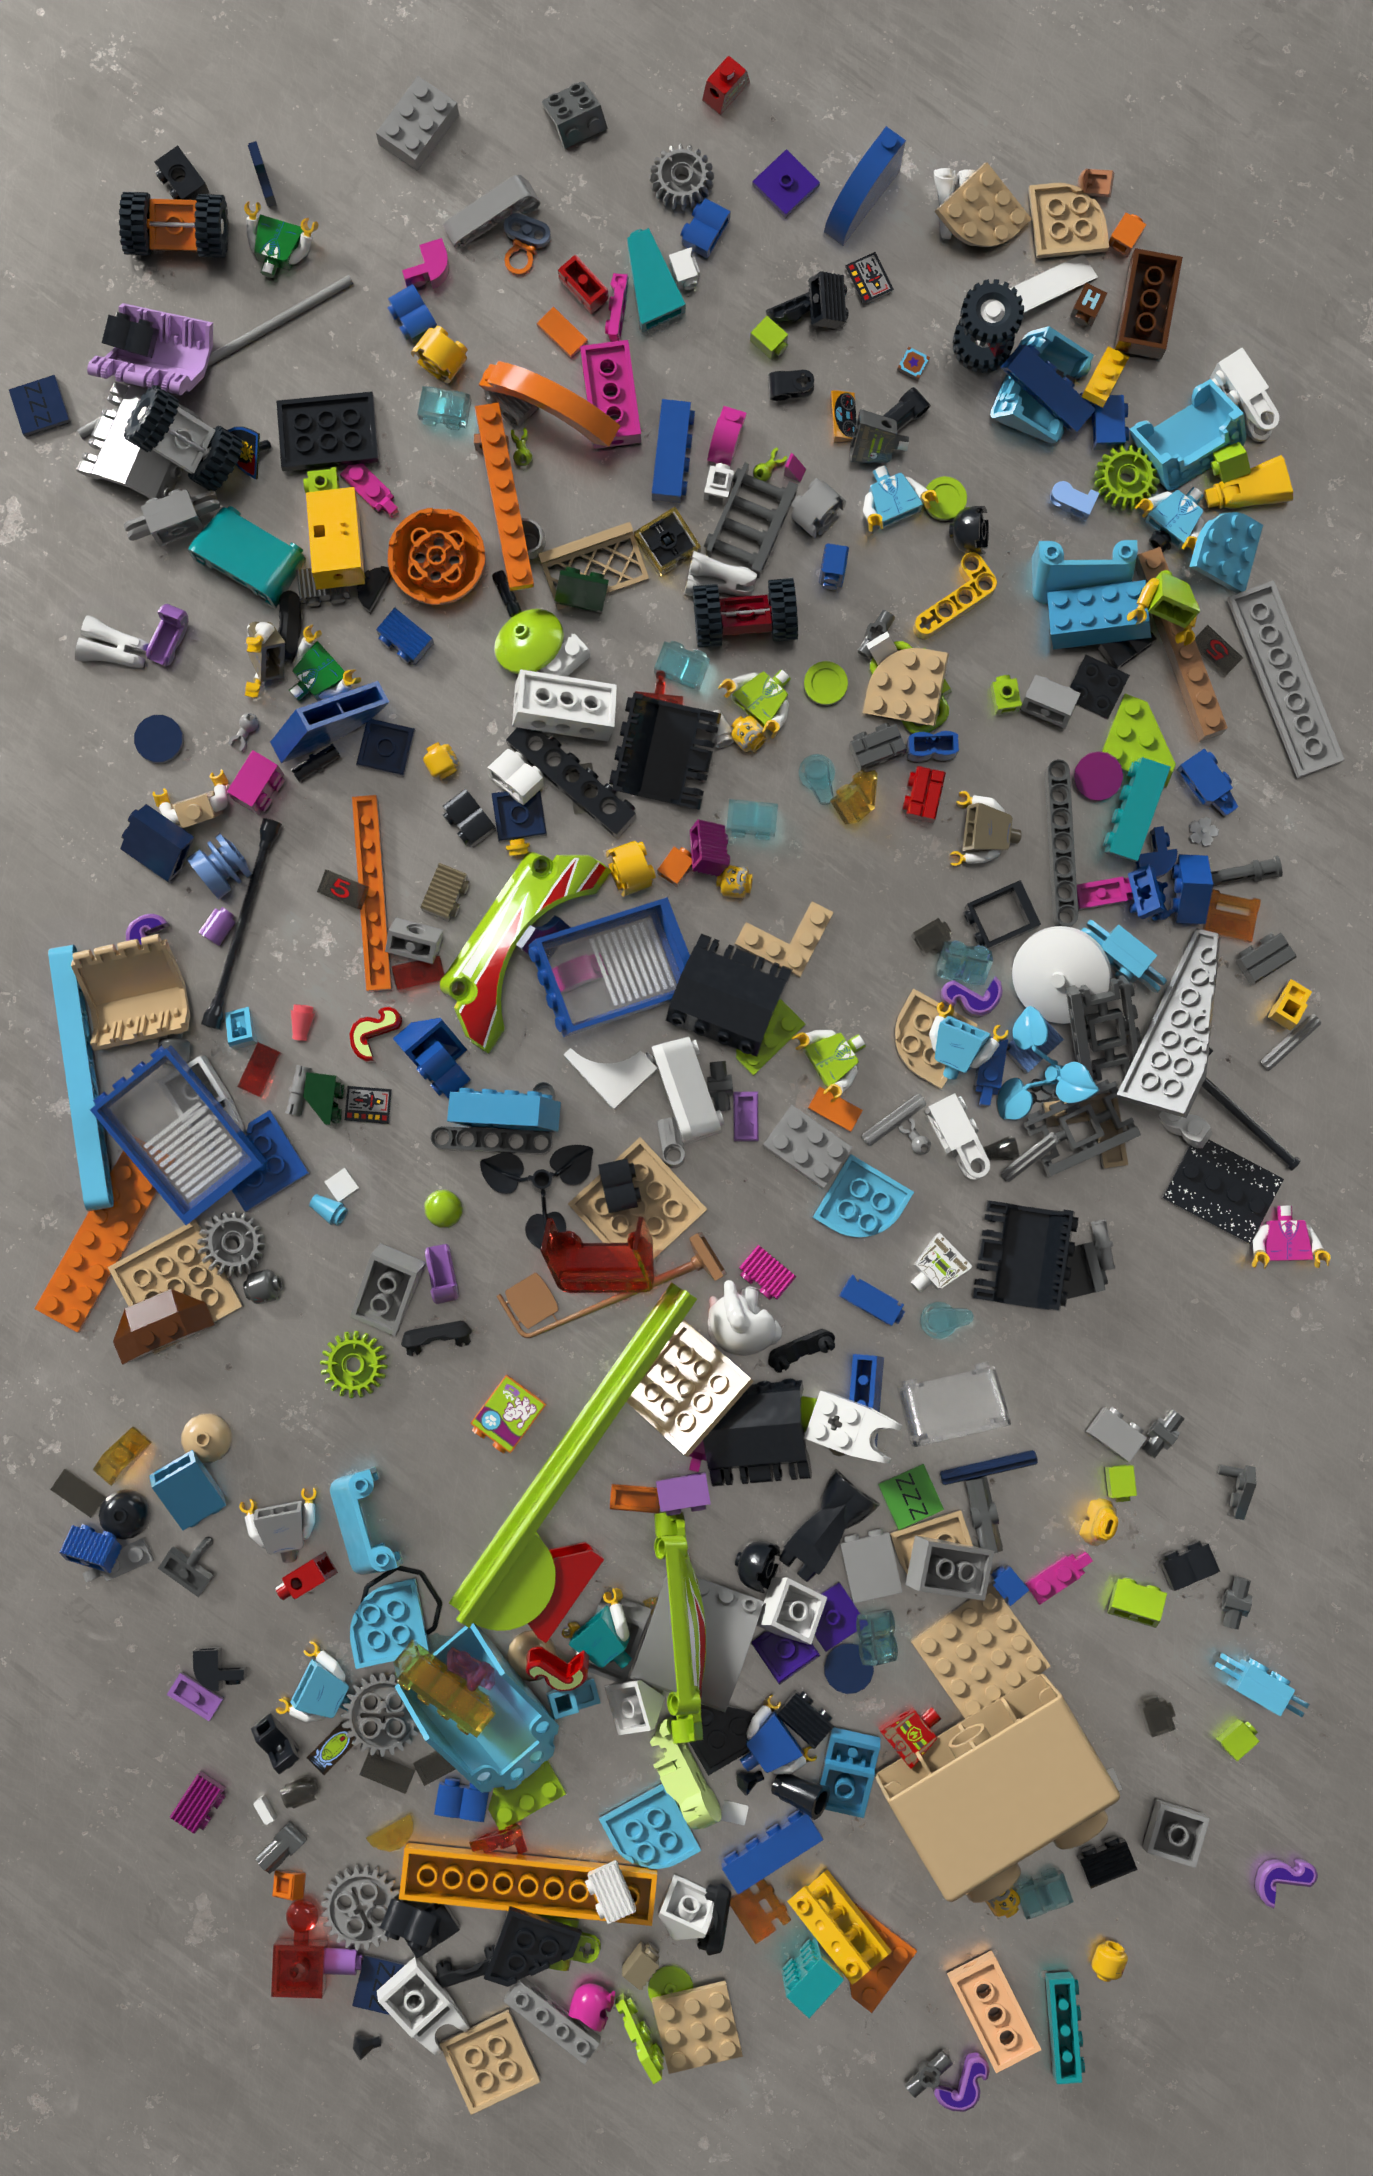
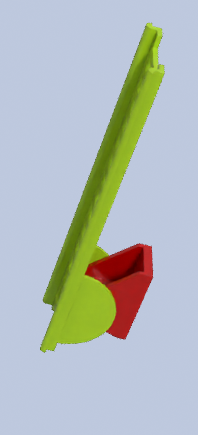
M672 1282L670 1283L450 1600L449 1604L460 1612L456 1618L458 1622L468 1628L474 1623L482 1628L495 1631L512 1630L528 1623L540 1640L545 1643L548 1642L604 1561V1558L597 1549L586 1542L548 1550L536 1531L697 1301V1298L689 1292L682 1290Z

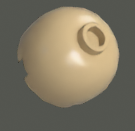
M200 1414L193 1417L185 1425L181 1434V1444L185 1453L193 1450L202 1463H213L222 1459L228 1452L232 1444V1432L228 1423L215 1414Z
M533 1630L524 1631L517 1635L509 1645L507 1652L509 1664L522 1680L530 1682L539 1681L544 1678L539 1676L535 1680L526 1673L527 1654L531 1648L543 1647L557 1656L556 1646L550 1638L545 1643L535 1635Z

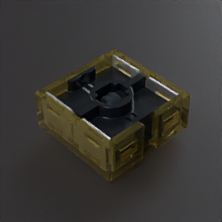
M676 507L634 531L636 541L659 577L676 568L677 561L682 559L685 562L692 558L693 551L701 552L700 544Z

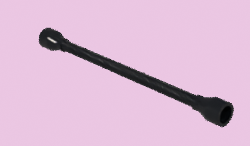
M267 818L262 820L258 859H256L257 862H255L256 865H254L255 868H253L254 871H252L253 874L250 877L251 880H249L250 883L241 907L242 909L240 910L241 912L215 997L212 999L211 1005L204 1012L201 1025L218 1030L221 1028L224 1018L223 998H225L224 995L227 991L226 986H228L227 983H229L228 980H230L229 977H231L230 974H232L231 971H233L232 968L235 965L236 953H238L237 950H239L238 947H240L239 944H241L240 941H242L241 938H243L242 935H244L243 932L246 928V920H248L247 917H249L248 914H250L249 911H251L250 908H252L251 905L254 902L255 890H257L256 887H258L257 884H259L258 881H260L259 878H261L260 875L263 872L264 860H266L273 842L279 836L282 826L280 822Z

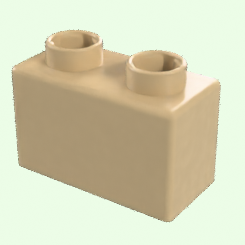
M1045 1674L1037 1675L938 1735L936 1741L923 1756L920 1755L919 1751L915 1753L919 1761L912 1769L901 1758L875 1775V1779L889 1806L943 1897L949 1902H954L966 1895L973 1903H982L1001 1895L1011 1888L1020 1877L1021 1868L1018 1862L1051 1842H1054L1055 1846L1060 1849H1071L1088 1842L1105 1828L1108 1822V1815L1105 1809L1117 1803L1120 1798L1117 1787L1063 1695Z

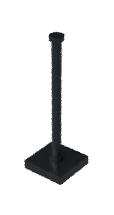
M1209 1047L1210 1055L1213 1052V1050ZM1207 1077L1205 1078L1202 1087L1287 1164V1168L1290 1171L1299 1165L1301 1160L1298 1157L1294 1158Z

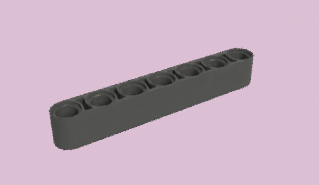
M1057 759L1053 760L1045 771L1052 911L1055 926L1072 927L1078 920L1070 768L1067 762ZM1054 767L1060 768L1063 771V776L1060 778L1053 776L1051 769ZM1060 791L1063 793L1064 801H1056L1053 798V792ZM1054 816H1063L1066 820V825H1057L1054 821ZM1056 840H1064L1067 843V849H1058L1055 844ZM1063 863L1067 865L1069 869L1068 874L1059 873L1057 864ZM1059 888H1067L1070 892V898L1064 899L1060 897L1058 893ZM1061 912H1068L1071 915L1070 923L1061 921Z

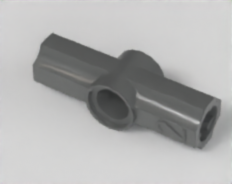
M987 1477L967 1480L966 1486L971 1504L969 1508L973 1527L977 1531L980 1548L995 1551L994 1553L1003 1551L997 1525L999 1524L998 1513L995 1503L992 1502Z

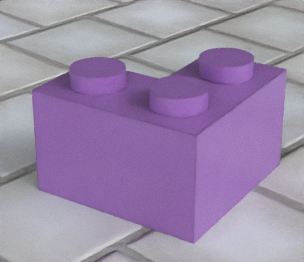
M706 1472L656 1480L660 1511H666V1516L680 1514L681 1509L691 1507V1512L706 1510V1505L711 1504Z

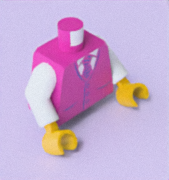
M1277 1206L1278 1221H1266L1265 1225L1260 1227L1253 1239L1254 1259L1252 1267L1255 1268L1258 1261L1262 1262L1264 1269H1266L1269 1261L1313 1260V1256L1315 1257L1314 1266L1316 1268H1320V1260H1324L1327 1266L1330 1264V1254L1324 1251L1320 1239L1311 1226L1306 1224L1305 1220H1293L1292 1206Z

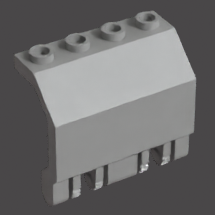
M114 382L110 391L111 394L107 400L111 404L119 406L117 412L108 409L102 410V416H99L91 435L94 439L90 438L88 442L92 448L99 449L100 452L98 456L83 453L82 458L85 461L80 460L76 471L97 480L105 479L129 487L149 499H161L169 496L177 480L181 477L183 468L153 450L145 452L124 439L123 435L125 433L124 428L127 425L126 422L131 416V411L135 409L137 401L141 400V396L147 390ZM179 404L181 409L202 421L192 410Z

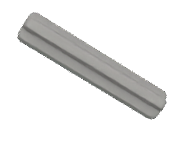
M1314 1014L1310 1015L1261 1060L1264 1068L1271 1070L1321 1025L1320 1019Z
M916 1094L862 1134L863 1140L869 1146L873 1145L925 1107L927 1104L922 1095Z
M1051 1132L1001 1172L1005 1181L1010 1182L1058 1145L1060 1143L1059 1137Z

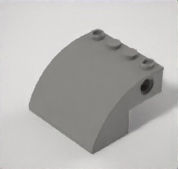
M666 1574L630 1678L641 1680L647 1685L671 1693L677 1692L668 1578ZM696 1577L701 1592L706 1623V1660L701 1704L726 1712L742 1670L764 1601Z

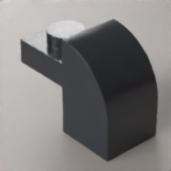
M197 1648L193 1651V1671L196 1679L203 1687L212 1691H220L223 1688V1681H226V1685L241 1684V1680L247 1678V1667L222 1668V1648Z
M271 1713L251 1728L256 1743L268 1754L273 1769L279 1775L299 1760L297 1752L300 1750L284 1726Z

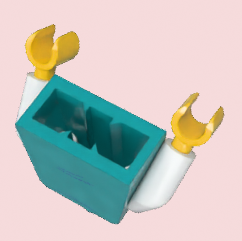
M613 1588L614 1598H612L611 1592H605L603 1596L605 1602L611 1603L610 1608L606 1605L581 1627L577 1622L568 1623L569 1628L562 1630V1636L566 1639L570 1638L569 1645L573 1648L576 1655L584 1650L589 1655V1663L603 1668L613 1660L623 1669L632 1660V1657L625 1651L630 1640V1633L622 1604L618 1603L622 1600L623 1593L621 1589Z

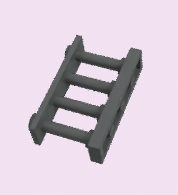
M744 462L742 469L737 468L732 480V482H735L734 488L714 533L708 534L704 547L707 548L706 556L710 558L714 549H717L749 563L748 566H751V570L757 573V578H760L796 496L798 484L789 481L786 488H778L748 475L749 464ZM743 483L777 497V500L780 501L777 510L774 508L772 510L739 497L738 494ZM733 505L768 519L767 522L771 523L768 531L763 530L761 532L728 518ZM726 527L758 541V544L761 545L759 552L751 554L719 540L723 528Z

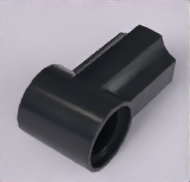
M913 387L899 399V403L883 416L894 419L897 422L898 432L912 419L916 420L921 417L931 405Z

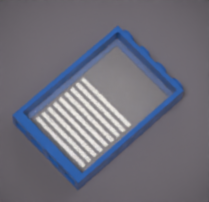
M668 897L537 938L529 944L528 950L531 961L535 962L538 969V980L542 986L544 985L546 990L547 1004L554 1011L556 1028L559 1032H562L563 1038L670 1003L682 971L690 957Z
M170 1045L166 1049L161 1046L150 1055L153 1059L149 1063L145 1064L142 1061L131 1070L134 1075L126 1080L123 1076L112 1086L115 1090L109 1095L103 1092L93 1100L96 1105L90 1111L182 1222L187 1225L266 1162V1159L173 1046Z

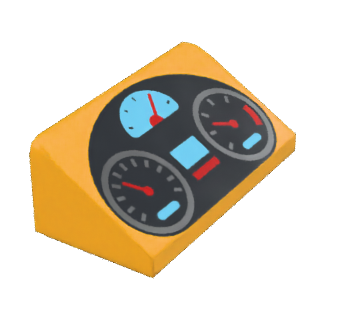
M832 390L830 398L834 442L852 441L857 422L855 393Z

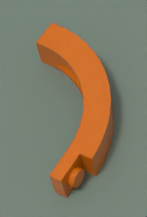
M500 361L496 365L490 364L484 371L483 378L479 383V386L486 391L513 396L545 410L576 429L593 444L609 447L620 428L616 421L584 398L548 378L516 365Z

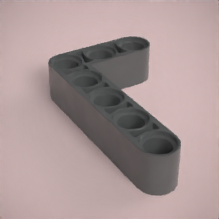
M540 1082L533 1088L535 1092H538L541 1088H548L551 1091L552 1100H555V1091L549 1083ZM441 1126L432 1131L431 1142L440 1150L545 1155L552 1149L554 1132ZM440 1132H447L449 1135V1141L444 1145H439L436 1142V1137ZM465 1133H471L474 1136V1141L470 1146H463L461 1144V1137ZM490 1134L498 1136L499 1141L495 1147H488L485 1143L486 1137ZM519 1135L523 1138V1145L517 1149L510 1146V1139L513 1136ZM538 1137L548 1139V1146L543 1150L535 1148L534 1143Z

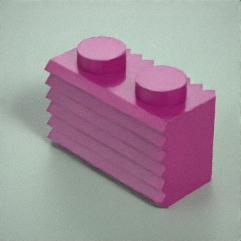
M759 1245L739 1267L742 1271L740 1276L750 1284L755 1281L761 1286L760 1293L769 1300L773 1297L778 1300L796 1278L792 1272Z

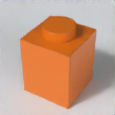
M1126 212L1112 233L1109 246L1128 257L1143 234L1147 224L1143 223L1139 216L1130 215Z
M674 846L658 868L657 874L675 887H678L692 868L691 853L683 847L678 849Z

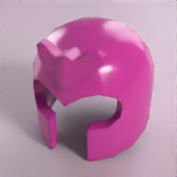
M592 1983L578 1987L574 1992L568 2016L579 2019L591 2029L601 2032L602 2029L604 2030L608 2020L606 2010L611 2012L614 2005L615 1991H612L610 1994L602 1986Z

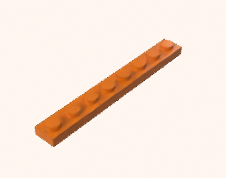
M499 402L475 406L509 590L534 587Z
M377 795L352 797L366 991L392 990L389 953L385 952L388 933Z

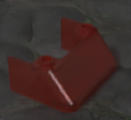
M638 1217L636 1231L628 1235V1243H582L581 1238L572 1231L558 1232L553 1219L547 1218L541 1253L560 1290L568 1293L649 1292L653 1288V1239L644 1217Z

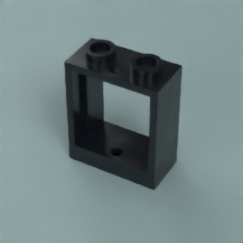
M1021 880L967 903L965 906L966 911L963 912L968 925L972 924L976 931L973 935L978 947L983 946L984 951L1028 933L1041 925ZM1012 893L1026 925L989 941L975 909Z

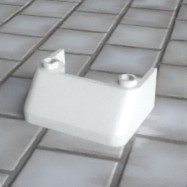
M685 1037L651 1047L652 1055L655 1057L682 1135L683 1145L721 1133L720 1125L725 1123L721 1111H715L696 1056L700 1054L696 1040L691 1041L690 1037Z

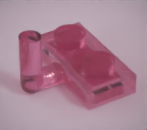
M453 1647L447 1653V1670L467 1679V1689L469 1691H475L478 1686L489 1691L495 1685V1670L489 1663L481 1662L471 1657L467 1652L459 1651Z

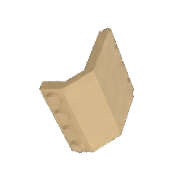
M159 934L142 937V945H140L138 939L118 943V950L114 944L94 948V955L90 949L73 953L71 967L91 1010L93 1034L90 1044L94 1051L108 1050L115 1046L131 1045L138 1041L153 1040L161 1036L188 1031L191 1016L185 982L167 939L161 940Z

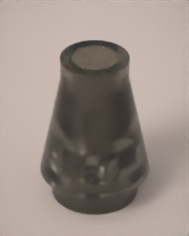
M1008 1136L983 1147L989 1161L1014 1160L1015 1157L1020 1156L1015 1137L1009 1138Z

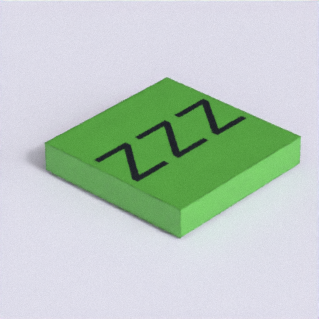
M924 1464L878 1483L898 1530L944 1510Z

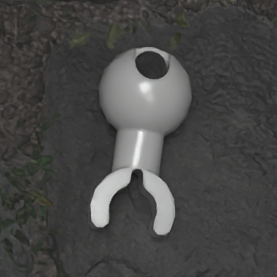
M246 713L240 718L241 728L238 734L232 736L228 742L229 745L233 746L235 741L240 740L241 747L239 750L242 752L247 747L246 738L249 732L255 731L259 724L258 718L252 713Z
M909 1117L908 1121L911 1123L912 1132L904 1129L902 1125H899L898 1129L912 1140L913 1151L916 1154L924 1155L930 1151L931 1142L926 1136L919 1135L915 1129V1121ZM926 1147L928 1150L923 1152L921 1148Z

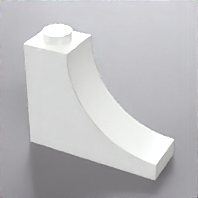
M571 1048L564 1054V1057L614 1111L658 1071V1068L655 1066L657 1064L655 1058L649 1052L644 1054L641 1050L631 1058L617 1063L593 1062L583 1058Z

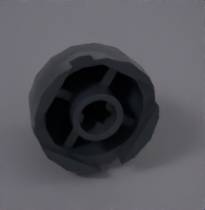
M972 506L962 509L956 515L954 523L949 526L950 538H954L957 548L966 554L975 552L979 555H984L986 553L983 547H988L989 520H984L983 513H987L985 506Z
M124 1489L115 1491L105 1498L100 1506L98 1516L104 1531L114 1534L117 1539L126 1540L134 1538L143 1532L149 1524L151 1513L149 1504L143 1496L134 1490Z
M756 1541L746 1546L743 1552L737 1554L735 1566L738 1567V1576L745 1586L754 1591L765 1593L763 1588H769L771 1580L775 1578L779 1564H774L775 1555L780 1557L779 1546L766 1541Z

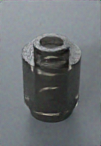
M309 1776L285 1784V1788L280 1789L285 1807H292L293 1809L317 1800L316 1794L320 1793L316 1780H311Z

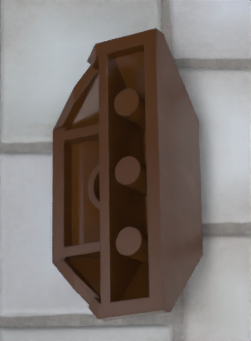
M170 1289L125 1308L113 1343L121 1363L124 1365L215 1326L206 1302Z

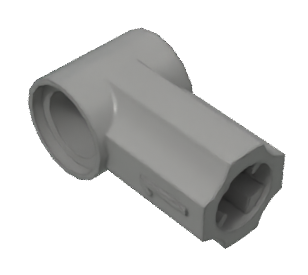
M671 1117L658 1120L657 1124L664 1163L670 1168H678L685 1161V1152L676 1118ZM677 1150L680 1152L681 1157L678 1161L672 1162L667 1158L668 1152Z

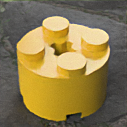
M437 325L434 329L428 328L411 351V355L414 357L416 354L419 357L417 363L429 374L437 379L443 376L447 378L444 382L450 383L466 362L467 356L465 353L468 349L461 342H454L447 337V331Z
M634 840L606 851V857L611 856L612 863L608 864L609 869L612 870V878L618 890L623 888L624 891L621 893L623 897L651 887L653 879L656 878L653 866L651 864L648 865L645 856L647 851L643 842L637 843Z

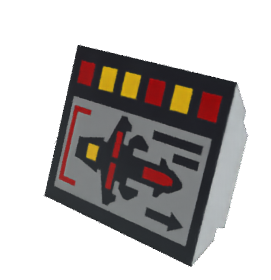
M876 252L845 265L863 304L880 299L894 290Z
M347 1086L344 1120L389 1124L392 1089Z

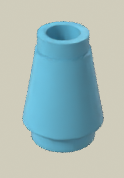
M318 1194L313 1196L309 1207L330 1225L335 1224L339 1226L348 1212L343 1203Z

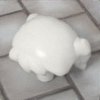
M727 1280L724 1283V1297L718 1299L715 1296H711L709 1299L708 1333L711 1337V1342L720 1346L728 1353L745 1356L759 1353L768 1346L776 1344L781 1338L782 1328L776 1319L774 1321L772 1315L766 1309L761 1310L758 1307L760 1291L755 1287L749 1286L742 1288L740 1295L737 1293L734 1282Z

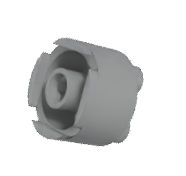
M816 478L810 483L808 491L803 496H797L792 502L791 507L794 508L792 519L813 538H816V533L821 536L837 521L839 516L836 513L839 508L844 510L846 500L827 483Z

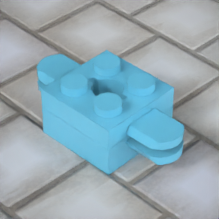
M1089 920L1086 925L1089 929L1083 927L1081 931L1090 935L1100 944L1108 957L1111 969L1116 972L1115 976L1117 978L1124 975L1129 982L1134 983L1136 980H1139L1155 993L1160 991L1161 988L1158 984L1164 985L1167 980L1150 966L1157 957V954L1119 924L1108 933L1095 921Z
M1221 1653L1220 1658L1236 1667L1235 1671H1232L1218 1662L1215 1664V1667L1231 1675L1227 1683L1228 1686L1280 1717L1285 1708L1300 1717L1304 1716V1712L1288 1704L1291 1699L1305 1708H1308L1310 1705L1293 1695L1295 1689L1289 1686L1291 1681L1274 1671L1270 1675L1267 1674L1269 1668L1251 1658L1248 1662L1241 1659L1238 1663Z

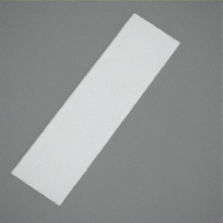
M1081 254L1014 287L1018 290L1016 296L1021 295L1023 299L1021 305H1024V312L1098 276L1084 254Z

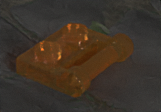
M1212 889L1207 920L1203 930L1218 933L1221 937L1251 943L1261 899L1252 898L1251 900L1222 894L1219 890ZM1217 903L1249 909L1248 916L1216 909Z

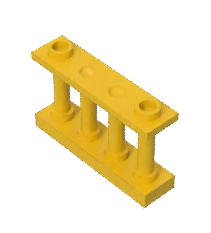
M828 1869L809 1886L805 1885L787 1901L852 1985L892 1952Z

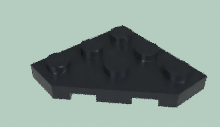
M701 1704L703 1740L689 1743L708 1776L750 1752L746 1745V1740L748 1739L746 1732L752 1717L756 1714L755 1712L729 1705L726 1712H722Z
M509 1906L486 1968L484 1979L509 1987L528 1975L533 1976L550 1968V1965L556 1962L570 1959L574 1956L582 1930Z

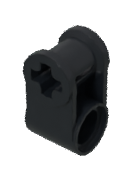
M803 369L769 373L770 400L784 401L809 397L814 391L813 374ZM802 380H805L806 387H802Z

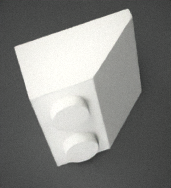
M772 1578L757 1626L775 1635L811 1645L827 1597L789 1578Z

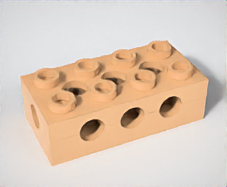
M992 1950L947 1973L996 2073L1041 2051ZM987 1984L988 1988L985 1992H977L979 1985ZM991 2008H1000L998 2014L994 2016L988 2015ZM1011 2031V2035L1008 2038H1000L1002 2032Z

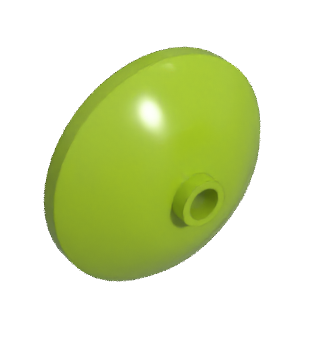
M529 609L520 612L509 619L499 631L495 641L496 658L501 666L511 673L519 674L520 669L536 672L547 666L558 654L563 643V627L558 618L547 610Z

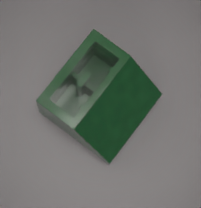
M566 567L565 571L560 570L554 603L602 613L609 580L604 579L605 575L590 572L588 576L580 574V569Z
M307 1072L303 1097L326 1126L336 1129V1123L340 1124L342 1118V1109H339V1099L344 1098L345 1084H342V1080L335 1075Z

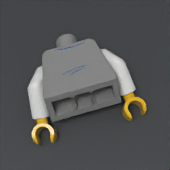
M303 1488L301 1495L305 1500V1504L302 1501L257 1509L256 1501L250 1499L251 1508L246 1510L244 1502H241L239 1508L242 1512L246 1513L245 1522L249 1537L260 1547L265 1548L268 1554L280 1553L283 1563L295 1561L297 1559L295 1550L303 1548L304 1540L310 1537L315 1525V1504H313V1501L317 1497L316 1490L313 1488V1496L306 1498L305 1488Z

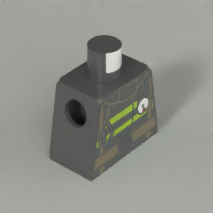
M860 409L850 445L851 462L887 463L891 460L893 449L907 451L909 436L897 435V422L894 419Z

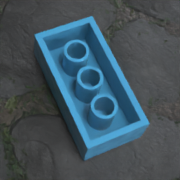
M1146 580L1047 592L1053 650L1151 638L1150 618L1147 608H1145L1147 618L1142 623L1136 625L1137 616L1130 621L1127 620L1128 613L1138 607L1137 601L1146 585Z
M460 1088L459 1092H450L447 1122L467 1127L558 1132L561 1102L552 1100V1095H545L542 1092L527 1091V1094L514 1090H504L503 1093L492 1089H482L481 1092L470 1088Z

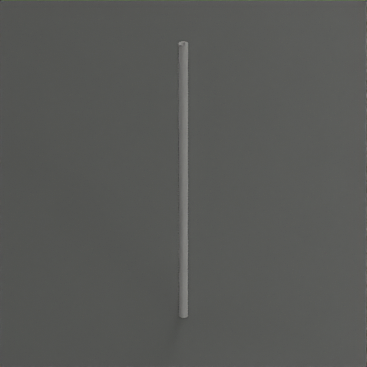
M349 275L211 353L207 367L353 284L352 279ZM119 406L111 411L117 412ZM99 418L77 430L82 439L93 432Z

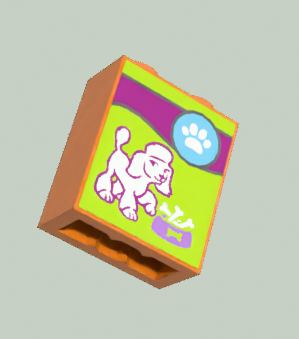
M505 1375L470 1423L474 1426L472 1431L483 1439L488 1436L494 1441L492 1446L503 1454L506 1450L511 1453L547 1404L509 1375Z

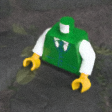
M248 201L244 206V210L249 215L247 217V238L250 249L255 253L257 260L263 262L260 273L266 277L274 278L277 267L289 270L293 264H297L308 255L313 239L311 233L318 229L319 224L317 221L313 222L310 229L307 224L309 217L302 220L301 227L261 214L258 218L256 214L261 210L260 203H256V211H251L249 208L250 202Z
M313 624L305 627L303 631L304 637L297 649L293 662L294 669L292 672L299 682L289 691L298 701L308 692L317 701L320 699L324 700L347 692L352 687V684L361 682V677L352 678V674L356 671L355 669L344 671L318 641L314 643V640L319 638L322 632L318 630L313 635L311 633Z

